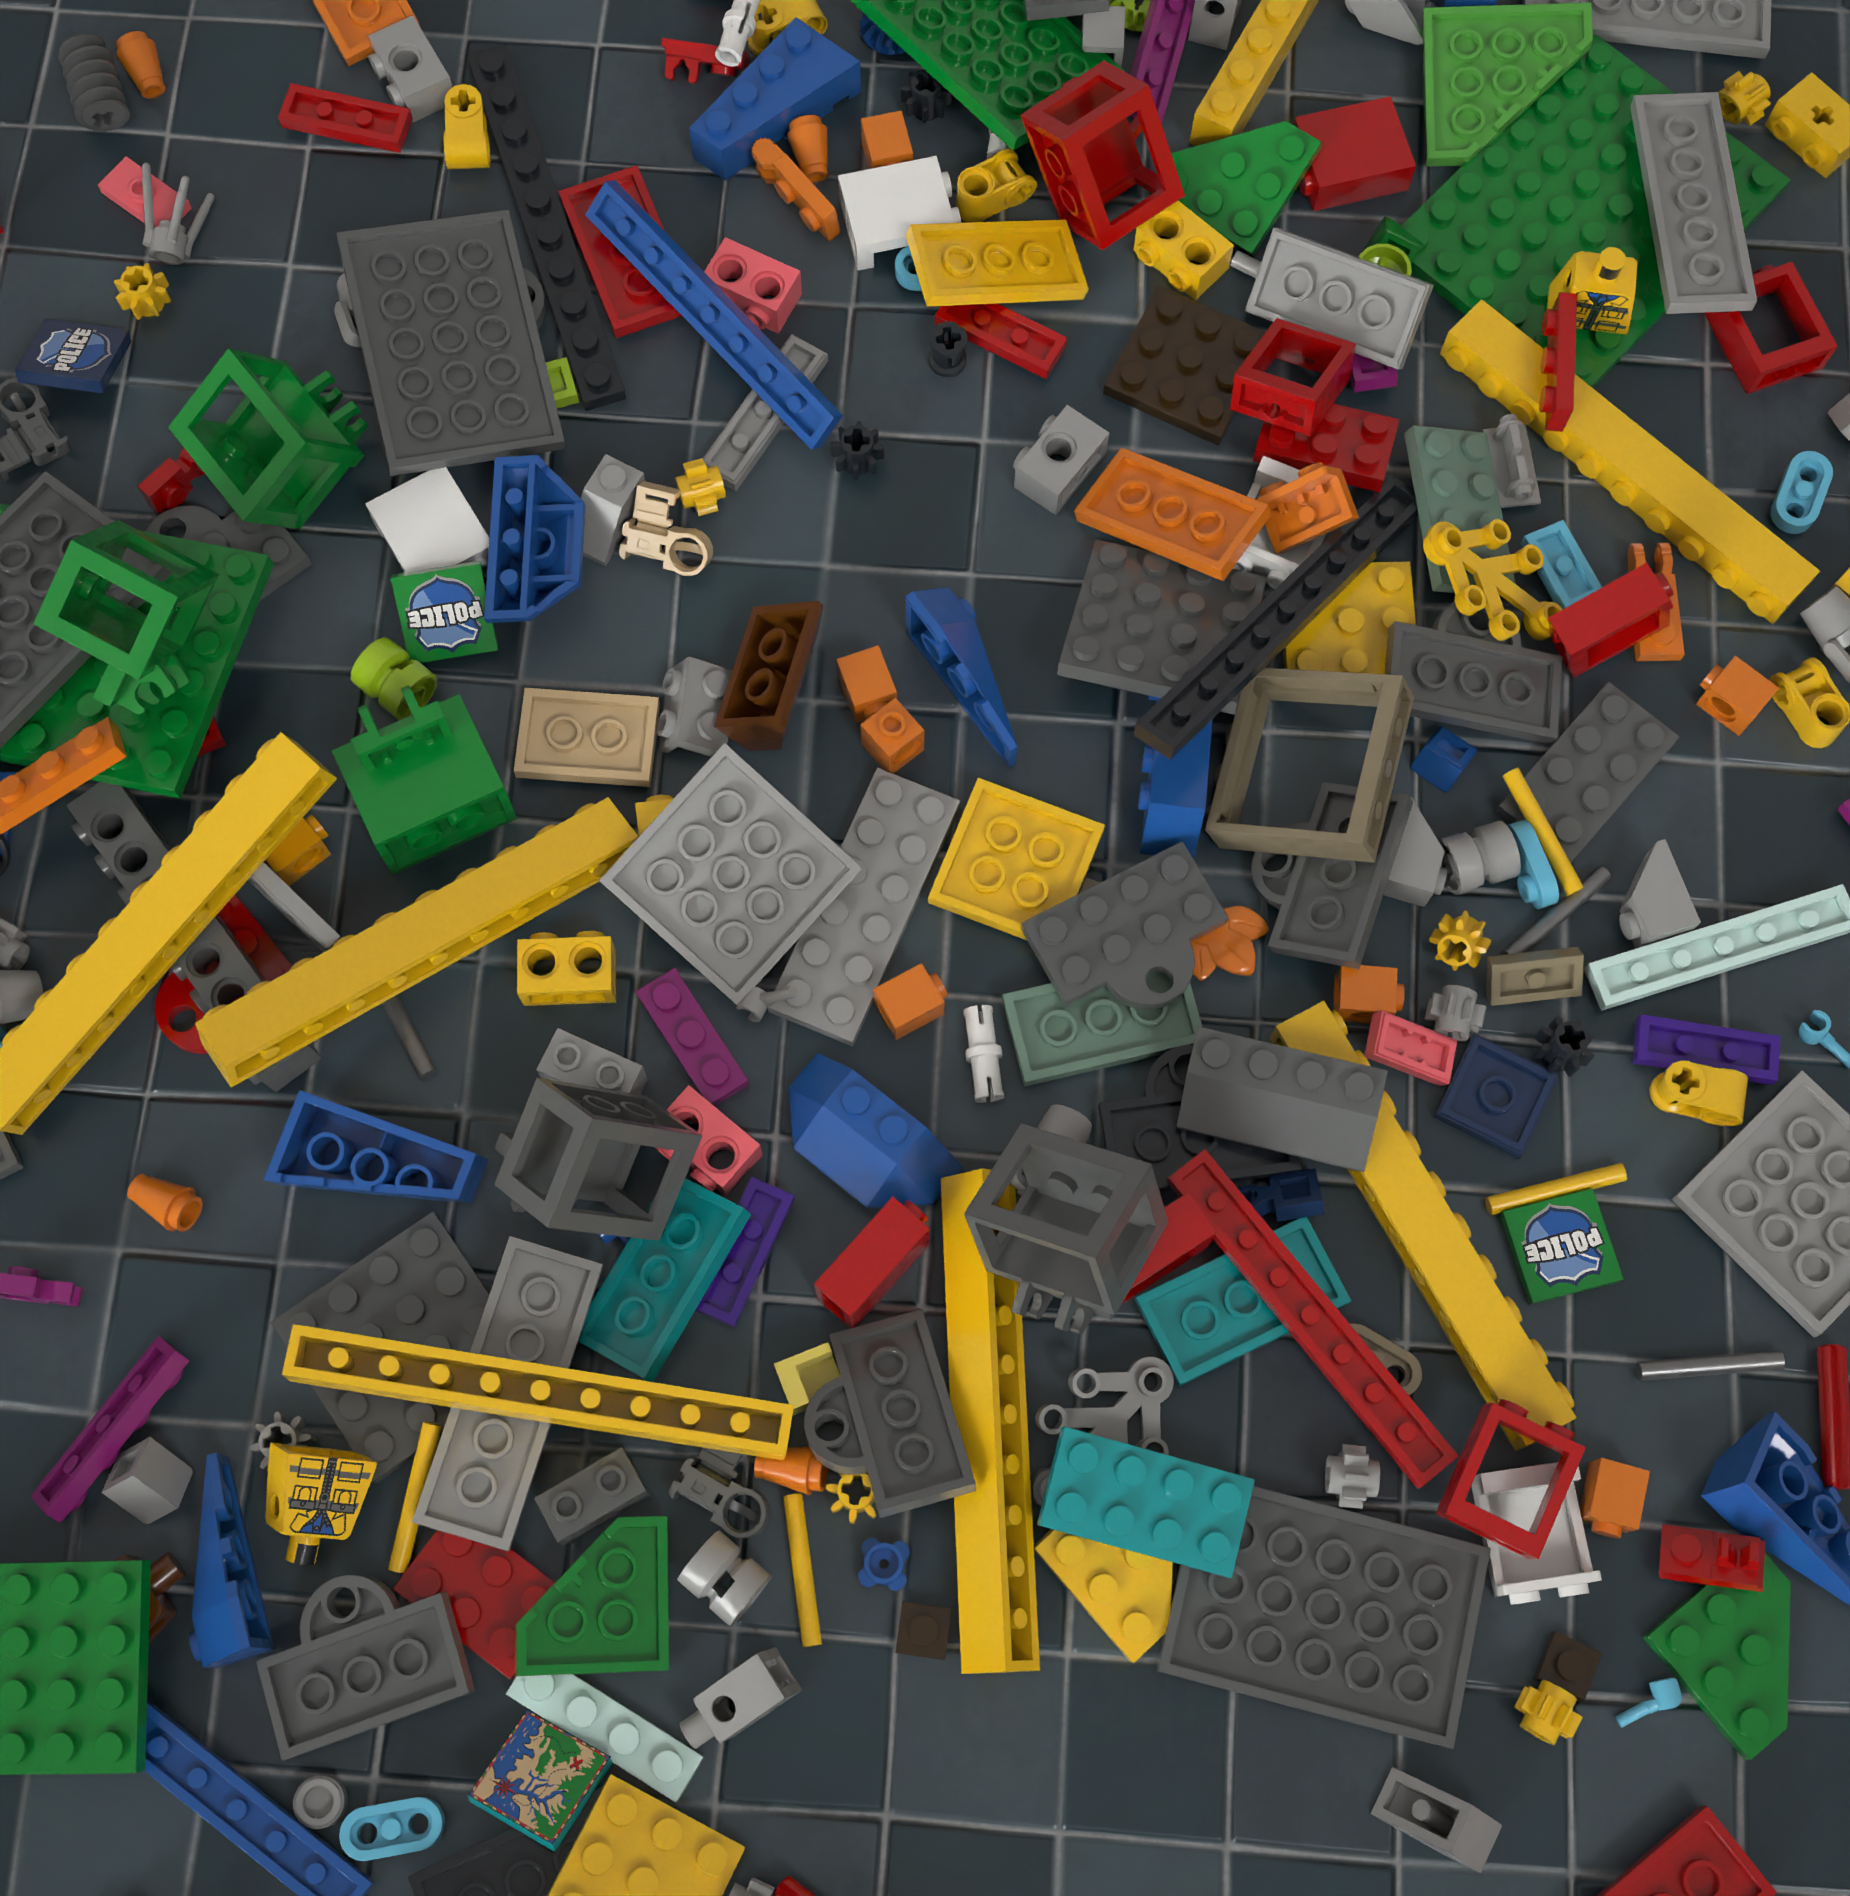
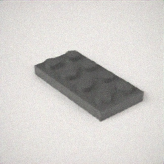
M1610 682L1602 688L1524 777L1570 863L1573 862L1680 738V736ZM1511 793L1495 811L1510 824L1526 820Z

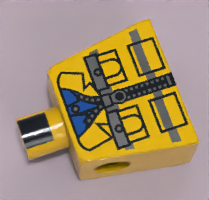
M1608 247L1601 254L1585 251L1574 253L1550 283L1547 309L1553 308L1559 292L1577 294L1576 328L1627 335L1635 299L1637 260L1626 257L1620 249L1615 247Z
M270 1443L265 1519L267 1525L280 1534L290 1536L285 1557L286 1561L300 1565H314L321 1538L345 1540L351 1535L375 1473L376 1461L364 1454L349 1450Z

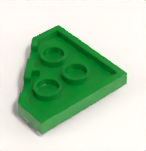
M1283 121L1171 153L1185 194L1178 201L1230 241L1235 247L1254 257L1323 147L1322 142L1289 122Z
M667 1516L617 1517L515 1624V1677L669 1670Z
M1766 1553L1764 1559L1763 1592L1703 1584L1643 1636V1639L1744 1760L1750 1761L1787 1729L1791 1582Z

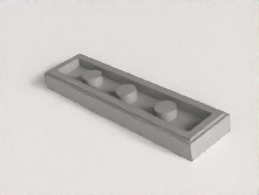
M792 334L780 349L812 384L828 362L827 353ZM752 389L706 453L703 461L706 463L707 468L717 465L723 484L737 492L785 422Z

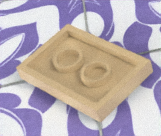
M524 688L514 765L516 778L651 787L657 737L656 729L660 710L659 697Z

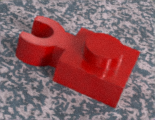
M184 448L176 461L169 457L137 487L148 505L160 515L167 510L181 505L186 499L187 494L193 489L190 482L195 477H200L205 473Z

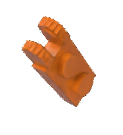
M766 137L756 140L753 143V147H751V152L756 161V170L766 184H774L777 193L785 203L790 204L792 201L800 209L799 215L810 231L814 233L818 230L828 242L839 235L841 230L834 206L777 144H774V141H771L770 138L766 139Z
M1631 543L1627 552L1628 572L1646 563L1644 546L1641 543ZM1658 543L1654 552L1656 573L1661 571L1674 593L1673 596L1669 597L1673 604V608L1670 609V623L1668 627L1634 645L1636 662L1680 661L1685 655L1675 574H1672L1673 556L1670 543Z

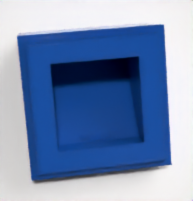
M1440 726L1424 745L1412 763L1411 769L1440 790L1447 792L1478 750L1445 727Z

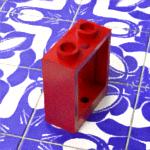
M1793 262L1777 267L1767 265L1752 275L1757 298L1776 292L1802 342L1762 355L1739 311L1704 312L1746 394L1823 369L1838 347Z
M1276 318L1234 374L1230 410L1311 436L1351 379L1356 343ZM1276 358L1322 373L1313 388L1265 373V371ZM1273 403L1278 404L1280 409L1275 408Z
M1645 563L1548 617L1551 643L1558 655L1563 656L1562 661L1572 678L1574 679L1668 627L1670 623V609L1673 608L1669 597L1674 595L1673 590L1661 571L1654 575L1648 563Z
M1190 1192L1164 1207L1169 1223L1122 1304L1205 1251L1216 1235V1230Z
M1500 1399L1498 1405L1495 1403L1482 1405L1435 1514L1527 1559H1539L1586 1447L1572 1441L1575 1434L1567 1428L1546 1421L1543 1427L1526 1419L1529 1411L1513 1402ZM1498 1424L1562 1454L1529 1531L1465 1501Z

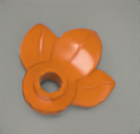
M1243 906L1225 908L1223 910L1229 918L1227 924L1191 942L1195 959L1193 975L1199 981L1208 978L1216 966L1240 976H1251L1255 969V950L1251 941L1263 937L1269 931L1267 923L1259 914Z

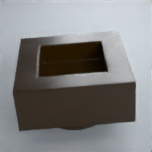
M902 1602L895 1653L945 1660L952 1609Z
M1553 1631L1549 1635L1533 1679L1539 1682L1542 1680L1549 1681L1571 1693L1577 1700L1583 1701L1586 1698L1602 1653L1559 1632Z

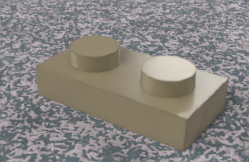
M1579 947L1489 956L1487 957L1486 998L1491 1006L1582 996L1584 955Z

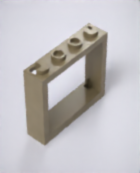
M1264 668L1240 691L1234 721L1228 725L1226 730V751L1223 763L1217 766L1215 772L1216 790L1213 801L1205 810V813L1208 815L1205 830L1217 846L1221 849L1375 863L1414 701V695L1404 676ZM1270 700L1377 707L1347 833L1239 824Z

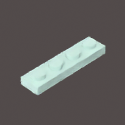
M575 1674L516 1677L506 1695L545 1720L611 1756L614 1764L676 1803L705 1757Z

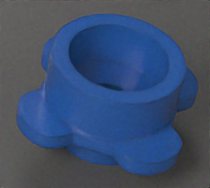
M874 1537L866 1539L861 1546V1551L865 1557L863 1568L858 1573L859 1582L867 1588L879 1584L887 1585L893 1591L902 1589L907 1581L903 1573L904 1562L910 1555L907 1544L903 1541H896L893 1544L880 1543ZM882 1559H886L889 1562V1566L886 1569H882L879 1566V1562Z

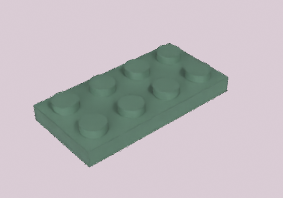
M1413 425L1404 433L1423 541L1430 527L1441 521L1455 525L1461 532L1481 529L1494 519L1503 521L1487 433ZM1508 542L1496 550L1488 549L1486 546L1470 549L1482 559L1510 554ZM1427 558L1432 591L1455 593L1446 567L1438 566ZM1465 569L1470 585H1476L1473 574ZM1514 573L1504 574L1505 577L1515 583Z
M1152 972L1146 977V984L1153 992L1164 993L1172 987L1170 978L1162 972ZM1052 983L1002 994V1003L1024 1087L1159 1056L1175 1047L1194 1045L1198 1026L1202 1027L1190 983L1185 992L1175 1002L1153 1010H1142L1127 1006L1116 999L1106 986L1067 1007L1064 1006Z

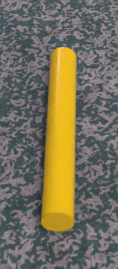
M1519 767L1505 773L1502 777L1523 816L1535 830L1547 860L1566 895L1570 896L1580 891L1584 886Z
M1618 1163L1488 1196L1485 1198V1204L1488 1213L1495 1215L1506 1210L1568 1194L1624 1182L1627 1180V1174L1623 1164Z
M427 1421L422 1423L388 1570L393 1572L405 1573L409 1568L419 1524L413 1523L412 1520L437 1450L442 1425Z
M803 1494L783 1496L802 1648L822 1645Z

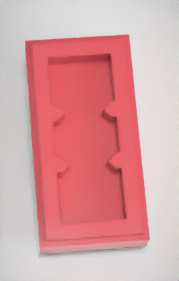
M125 156L98 184V187L102 194L145 224L142 167ZM151 174L155 227H158L161 220L171 221L177 192ZM187 199L182 218L192 209Z
M1382 1010L1372 1014L1364 1057L1437 1086H1444L1450 1084L1457 1040Z

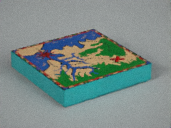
M527 1709L469 1792L468 1798L470 1803L555 1852L613 1764L612 1759L606 1753Z

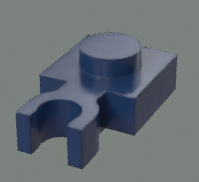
M1315 1168L1268 1176L1270 1186L1245 1185L1237 1187L1261 1217L1267 1213L1275 1212L1277 1222L1325 1214Z

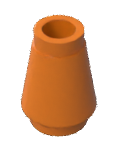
M133 31L121 36L116 42V58L141 92L142 97L152 99L162 95L166 87L163 83L164 80L155 41L142 31Z
M805 115L795 118L789 123L790 131L787 133V139L799 168L812 183L824 181L829 176L827 170V127L822 124L821 118L816 115Z
M145 1174L136 1176L127 1191V1196L130 1200L134 1201L135 1204L168 1231H187L195 1224L202 1211V1199L196 1196L193 1188L149 1177Z
M809 1446L787 1447L786 1456L783 1460L758 1456L755 1458V1478H761L807 1495H811L813 1491L823 1492L825 1489L829 1469L815 1458Z

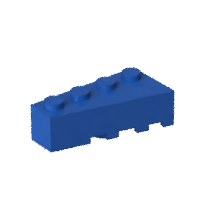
M795 17L689 128L693 158L723 180H727L755 161L752 156L751 147H753V143L756 140L764 139L765 137L766 139L770 138L774 143L782 138L788 140L789 123L795 118L805 115H816L822 118L833 111V105L845 97L850 100L861 93L860 61Z
M1148 695V700H1156V703L1161 699ZM1212 720L1171 760L1151 746L1145 745L1141 772L1148 773L1147 783L1141 782L1138 810H1144L1140 854L1156 855L1183 841L1194 859L1206 809Z
M299 1090L264 1181L283 1186L472 1204L489 1159Z

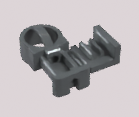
M17 377L7 379L0 384V413L11 426L6 429L7 435L0 438V454L4 458V461L1 462L0 460V477L3 482H7L10 480L8 472L30 462V457L33 458L36 465L43 466L68 454L71 447L67 436L60 439L46 418L50 416V413L36 385L20 383ZM18 392H28L34 395L35 402L32 407L26 408ZM8 397L11 398L18 412L10 411L4 406ZM49 447H54L53 451H47Z
M702 1448L698 1455V1458L702 1459L699 1467H696L699 1462L698 1459H686L680 1469L682 1472L679 1480L673 1481L669 1489V1495L672 1499H678L680 1495H683L714 1513L710 1521L722 1527L729 1535L737 1538H752L759 1535L768 1526L771 1517L770 1505L762 1493L748 1488L737 1481H732L733 1478L737 1479L739 1475L734 1470L742 1456L749 1457L746 1454ZM739 1495L753 1497L761 1508V1514L734 1500V1498ZM728 1509L737 1512L757 1525L750 1531L736 1530L728 1519Z

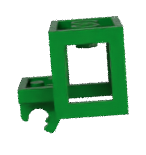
M228 348L168 428L243 522L301 529L350 467L355 468L365 456L355 443L367 429L368 424L360 417L355 423L345 427L350 418L361 412L354 401H350L330 415L331 411L342 399L343 394L335 387L328 394L320 396L327 386L335 383L334 377L328 370L305 385L286 361ZM233 379L246 396L225 423L201 419L229 381Z
M117 520L70 541L33 624L108 664L94 693V699L109 707L117 703L136 714H142L148 707L140 699L153 705L162 700V697L155 692L153 683L161 688L163 696L166 698L176 692L177 687L182 688L191 682V676L177 656L183 652L219 574L126 523ZM126 548H129L181 577L165 584L121 559ZM112 583L151 603L152 606L148 615L107 594L106 592ZM184 600L172 627L167 626L177 603ZM170 675L176 680L177 685L175 684V682L173 681V679L170 677Z
M407 685L400 688L412 715L378 730L367 705L364 704L358 707V712L367 732L350 739V743L331 751L369 835L392 875L518 819L460 694L440 703L435 701L420 708L410 686Z

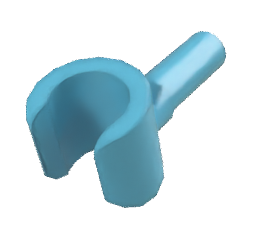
M1821 1010L1812 1011L1809 1018L1813 1024L1820 1028V1031H1814L1806 1023L1802 1022L1798 1030L1800 1039L1811 1045L1820 1043L1850 1069V1054L1828 1032L1831 1028L1830 1017Z
M1666 1678L1649 1682L1653 1699L1643 1701L1616 1715L1615 1719L1619 1726L1622 1728L1649 1713L1652 1714L1656 1711L1679 1706L1682 1701V1694L1677 1679Z

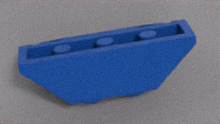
M538 455L495 457L484 612L486 623L531 621L581 586L586 505Z
M817 1053L788 1087L794 1151L866 1208H883L892 1197L896 1198L902 1205L906 1200L920 1206L934 1205L941 1197V1178L959 1174L963 1170V1166L926 1126L856 1071Z

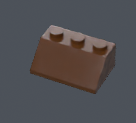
M819 601L753 607L714 725L716 729L747 750L782 749L819 632L823 611L822 603Z

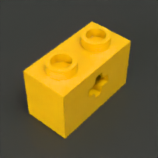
M1811 72L1777 101L1764 126L1778 140L1784 142L1798 154L1809 167L1814 168L1820 175L1827 178L1850 158V105Z

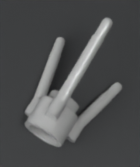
M144 163L142 165L145 233L142 244L150 247L149 255L152 258L167 264H182L184 258H190L193 243L210 211L215 196L212 193L206 195L186 235L185 227L180 223L190 179L188 176H183L177 191L171 221L161 220L159 226L155 227L150 164Z

